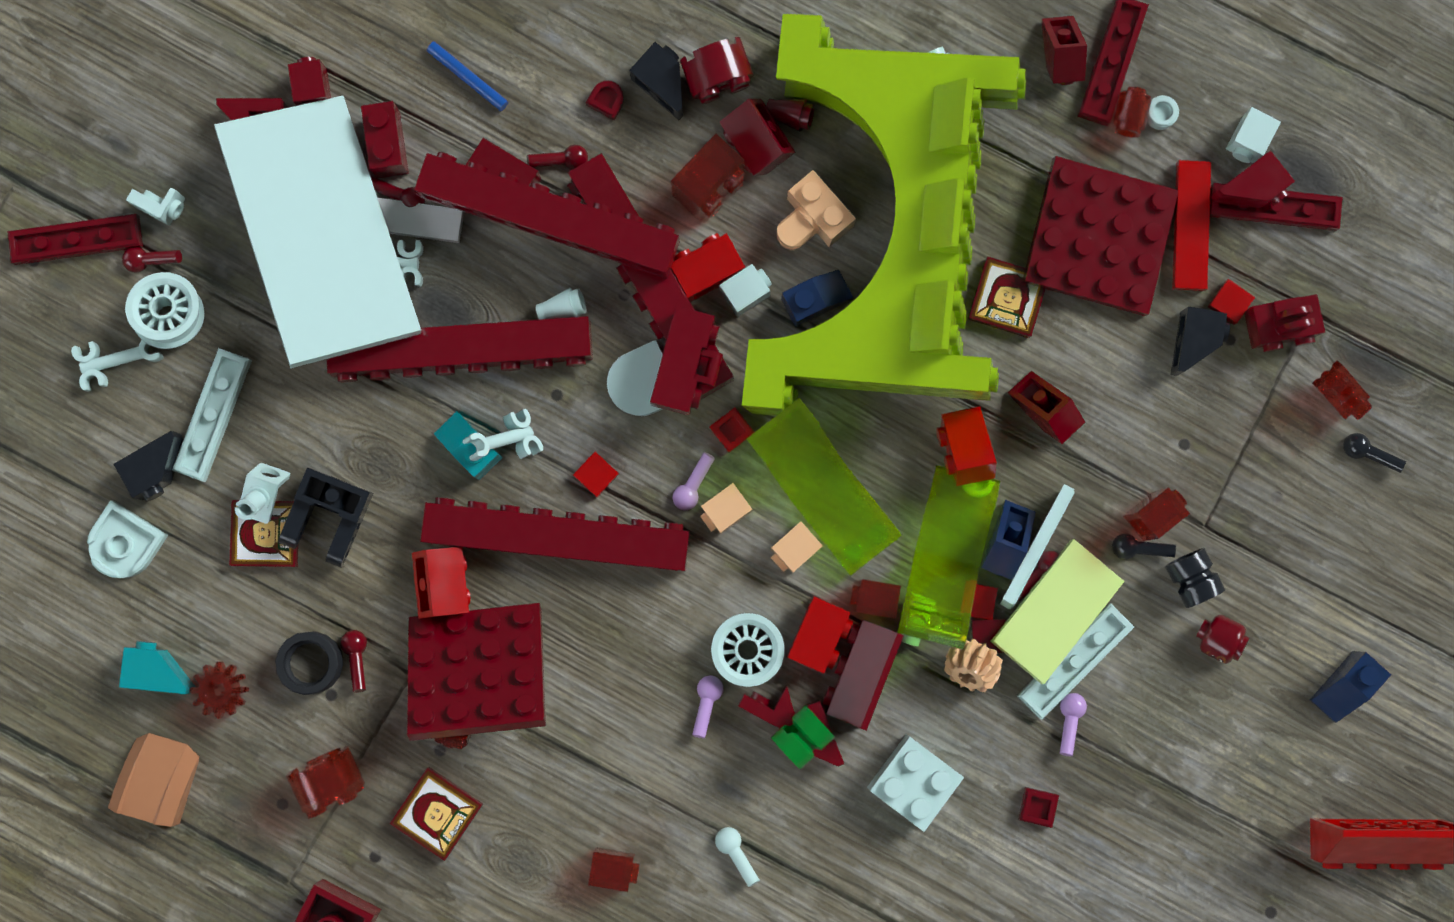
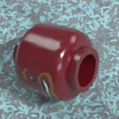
M1224 615L1215 616L1211 622L1205 619L1196 636L1202 639L1200 644L1201 652L1225 664L1230 663L1233 659L1238 661L1250 639L1245 636V626Z

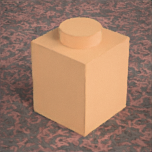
M732 483L701 506L705 513L700 517L711 532L717 529L722 534L751 513L753 509L734 483Z
M800 521L771 547L775 554L770 558L783 572L789 569L793 573L823 545Z

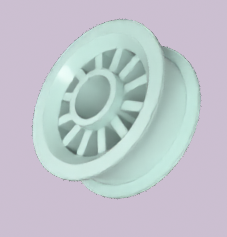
M160 272L144 277L130 290L125 305L126 317L131 327L145 343L156 348L171 349L188 343L200 331L204 321V306L200 296L188 280L174 273ZM172 306L168 314L158 315L163 307Z
M753 613L738 614L727 619L717 629L711 646L712 659L718 672L729 682L744 687L757 686L767 682L778 672L784 658V641L778 628L767 618ZM743 625L744 637H741L735 628ZM747 625L755 626L751 637L748 636ZM761 628L766 634L756 640V635ZM731 631L738 639L737 642L726 638ZM768 637L770 638L772 645L760 646L761 642ZM744 640H751L757 645V654L751 659H744L738 653V646ZM724 642L735 646V649L723 650ZM772 649L771 657L761 653V650ZM735 653L736 656L726 662L724 655ZM759 657L769 661L765 668L758 661ZM739 659L740 663L735 671L730 665ZM752 662L760 669L759 672L752 673ZM744 663H747L748 674L740 673Z

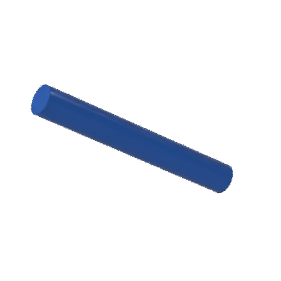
M433 41L428 46L427 52L500 112L506 108L508 101L439 44Z

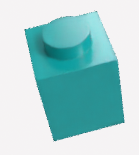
M456 411L434 435L474 478L481 480L503 457L495 449H490L488 454L477 461L470 460L469 456L476 453L477 449L472 443L463 444V440L469 435L478 432Z
M136 641V647H124L119 682L120 688L178 694L195 693L196 686L168 650L156 649L157 643Z

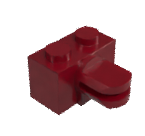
M1317 294L1252 306L1244 313L1251 348L1263 347L1264 353L1283 349V343L1295 341L1296 347L1316 342L1315 337L1325 333Z

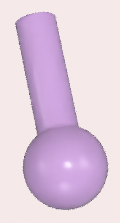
M703 452L686 484L680 485L673 492L672 498L677 508L690 510L698 503L699 496L697 490L715 460L712 455Z
M711 675L703 677L697 685V692L701 700L692 735L698 738H705L713 703L723 693L722 682L717 677Z
M1077 693L1067 694L1060 702V710L1065 716L1059 754L1064 756H1073L1078 719L1085 714L1087 709L1085 699Z

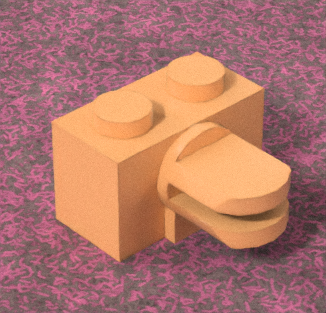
M812 170L788 190L787 200L795 210L778 224L777 239L785 249L795 250L800 248L815 234H818L827 246L830 247L854 227L856 218L816 172Z

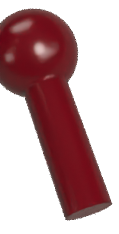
M570 145L564 152L527 155V164L531 167L565 165L573 170L588 161V153L580 145Z
M370 176L375 192L394 200L402 201L407 207H414L418 203L425 204V199L420 198L414 191L415 187L402 189Z
M131 247L122 256L124 267L133 273L145 270L148 265L182 262L180 250L146 252L142 248Z
M1045 551L1042 553L1037 563V568L1033 570L1017 600L1018 602L1031 591L1042 575L1052 566L1059 553L1055 551Z
M350 630L342 636L340 645L343 652L349 656L352 690L354 693L366 691L362 653L367 647V639L362 632Z

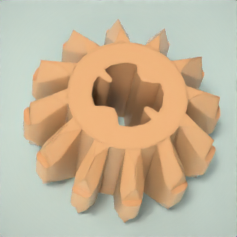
M961 638L959 642L953 644L952 648H949L944 671L950 675L951 681L960 684V688L967 687L971 692L975 689L980 692H986L987 689H992L994 684L997 683L1003 660L997 656L995 649L986 647V643L980 644L975 639H972L970 642Z

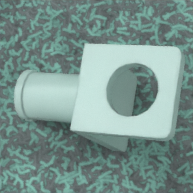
M264 463L258 464L246 475L241 500L236 503V515L243 520L253 519L265 524L269 523L278 488L290 478V473ZM262 473H270L277 477H268Z

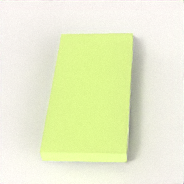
M1072 539L990 642L1039 683L1045 684L1125 581L1075 539Z

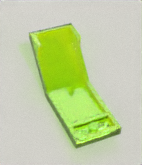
M800 398L747 438L753 450L788 499L850 577L902 537L900 531L844 463L821 429L820 423Z
M936 465L913 554L897 633L964 649L979 567L997 503L1000 480L990 479L956 486L953 474L948 475L946 467Z

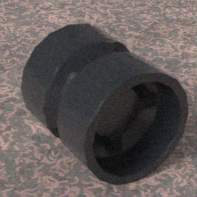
M1205 548L1190 552L1165 566L1173 583L1180 584L1181 587L1178 593L1186 608L1201 604L1226 590L1218 573L1210 571L1213 563Z

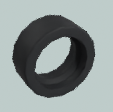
M315 631L297 633L286 639L279 648L275 660L276 673L282 684L294 693L302 695L322 693L332 687L340 677L343 667L342 652L337 643L326 634ZM309 643L319 645L324 649L329 661L325 675L320 680L312 683L303 682L296 678L290 666V660L294 651L301 645Z

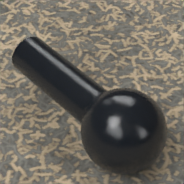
M1361 433L1350 434L1343 443V449L1349 457L1354 459L1366 457L1399 473L1402 472L1407 462L1372 446L1369 439Z
M1127 533L1118 535L1112 543L1114 554L1124 560L1131 559L1136 554L1175 558L1176 555L1175 544L1137 541L1133 535Z

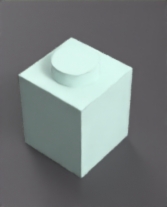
M1251 107L1242 116L1226 150L1232 152L1233 157L1241 162H1256L1264 156L1281 122Z
M753 264L720 284L719 290L735 315L739 317L770 296V289L768 287L772 283L762 268L757 271Z

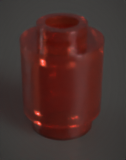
M1128 87L1127 91L1120 92L1113 124L1116 126V134L1129 138H1138L1141 136V131L1146 129L1152 97L1147 95L1145 89Z

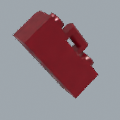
M679 306L675 307L650 400L651 406L690 416L692 408L698 410L703 390L697 389L698 383L715 387L723 354L707 350L709 344L715 346L720 326L714 325V315ZM701 357L708 358L704 376L697 374Z

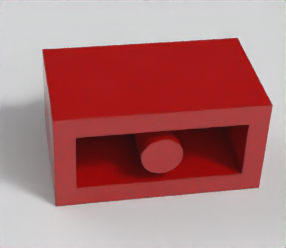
M718 233L713 234L701 242L702 247L692 252L690 249H685L675 255L671 271L690 303L719 288L720 284L746 268L727 233L719 236Z
M981 407L941 414V427L936 428L937 438L940 447H946L948 454L944 456L946 471L948 475L953 474L956 486L995 479L997 462Z
M462 547L413 552L412 561L418 618L469 613L471 597L466 587L465 572L467 570V561L463 555Z
M813 596L786 657L823 674L826 668L832 670L840 654V651L835 650L839 638L846 639L853 624V621L848 619L851 612Z

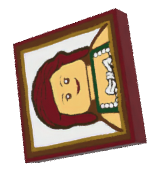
M987 256L967 320L1030 338L1045 288L1022 283L1025 272L1024 267Z
M232 500L229 566L298 567V546L296 549H292L278 543L294 501H275L271 520L265 524L253 519L243 520L239 518L235 513L236 503L239 500Z
M428 767L390 824L445 861L483 806V803Z

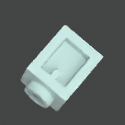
M173 188L169 189L164 199L148 190L141 194L132 189L126 201L135 208L170 226L171 222L181 215L185 197Z

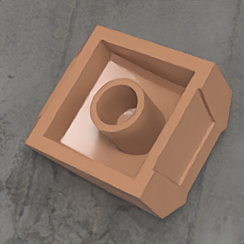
M151 733L136 738L118 777L108 809L118 814L153 823L154 825L172 827L180 824L199 763V756L185 743Z

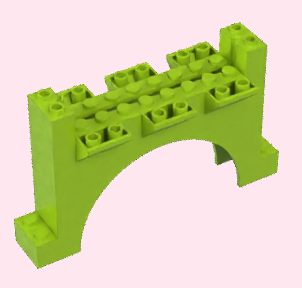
M782 15L776 79L786 81L784 96L786 98L807 99L810 102L833 109L859 126L873 140L882 152L892 172L896 197L895 220L890 243L879 269L861 294L844 310L826 322L798 334L781 338L748 340L742 406L749 412L760 415L791 417V409H796L798 404V390L794 389V385L990 401L991 392L997 393L999 382L998 368L993 367L992 358L963 356V342L959 329H965L966 310L965 304H963L962 291H967V265H971L973 246H971L970 233H974L976 214H974L973 198L971 196L976 194V170H980L982 151L980 150L979 138H983L985 123L982 108L1018 109V99H1025L1026 69H1020L1019 57L834 48V39L830 38V27L825 26L822 15Z

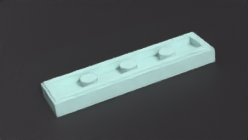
M218 348L172 471L206 482L252 360Z
M1065 484L1063 485L1000 605L1008 609H1013L1070 503L1075 489Z
M1109 603L1096 617L1046 683L1041 684L1034 678L1017 697L1042 720L1134 626Z

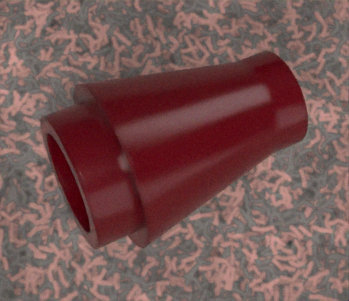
M768 99L766 107L775 121L797 131L810 129L815 111L814 104L808 103L807 99Z

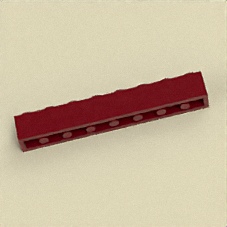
M438 152L437 156L429 153L426 154L414 191L420 198L668 279L680 243L679 235L674 234L675 229L659 223L656 224V227L643 224L644 219L639 216L625 213L624 217L613 214V209L599 203H594L593 207L580 203L581 199L575 195L562 193V196L549 193L550 189L538 183L532 182L530 186L518 183L519 179L508 173L500 172L499 176L487 173L488 169L480 164L469 162L468 166L457 163V158L447 153Z
M602 153L568 172L571 183L567 184L568 189L572 195L582 199L585 205L593 207L594 203H599L613 209V214L624 217L625 213L639 216ZM621 263L616 267L624 284L626 285L631 282L637 293L632 295L640 311L647 310L653 319L648 324L657 340L664 338L667 341L675 307L679 306L694 310L672 271L670 270L667 279ZM709 344L707 350L720 353L716 345ZM701 357L697 371L698 375L704 376L708 358ZM723 358L715 387L698 383L697 389L703 390L701 400L734 381V376Z
M588 316L424 327L421 328V334L328 358L327 373L334 378L337 377L338 382L358 381L357 376L370 375L371 380L390 379V374L403 373L404 378L422 377L424 371H435L436 375L446 376L454 375L455 369H468V373L488 372V367L501 366V371L520 370V365L533 364L534 369L552 368L555 362H566L568 367L586 365V360H593L591 321Z
M435 497V503L425 502L420 541L423 543L686 572L690 532L683 531V524L664 522L663 528L650 527L651 521L631 519V525L619 524L618 517L599 515L598 521L585 520L586 514L566 512L564 518L552 516L553 510L533 508V514L520 513V507L512 505H500V510L487 509L488 503L468 501L467 507L454 506L455 500Z

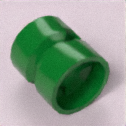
M806 705L792 717L793 724L791 726L783 725L771 736L775 744L800 770L814 758L813 751L815 749L822 750L835 738Z

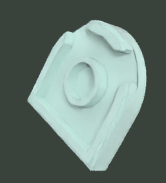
M656 340L622 355L613 363L607 377L608 393L613 403L625 413L647 416L662 410L650 404L663 355Z
M110 500L88 535L87 544L91 563L100 573L108 577L130 578L136 576L149 566L168 535L116 501Z

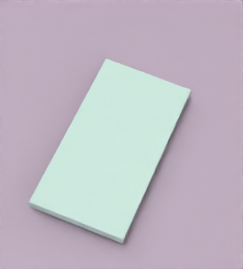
M344 96L214 124L290 369L421 334L419 321Z

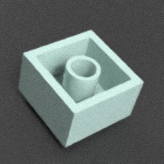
M906 734L867 788L925 832L964 777Z

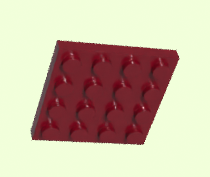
M1055 156L1052 158L1022 283L1138 315H1149L1178 190Z
M540 603L469 610V613L422 619H419L418 616L409 617L407 736L410 741L546 726L542 609Z

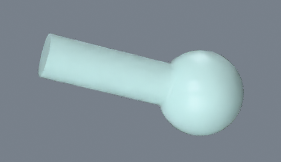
M731 827L721 829L715 837L717 849L724 854H729L748 887L755 885L760 879L740 848L741 836L739 832Z

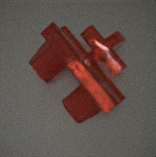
M1338 360L1332 364L1330 371H1324L1321 374V378L1316 379L1312 383L1345 420L1350 415L1359 420L1372 408V405L1367 401L1370 396Z

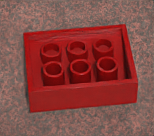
M1310 818L1311 859L1322 863V868L1343 869V863H1356V868L1377 869V864H1389L1391 869L1408 870L1410 869V864H1422L1423 869L1443 870L1444 864H1454V822L1443 819Z

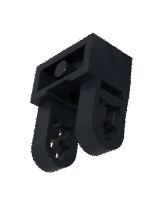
M307 467L278 543L296 549L314 507L326 509L338 514L342 519L328 550L325 562L342 568L374 493Z

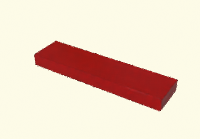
M1178 160L1176 162L1175 189L1178 190L1174 217L1172 290L1206 291L1208 289L1211 162Z

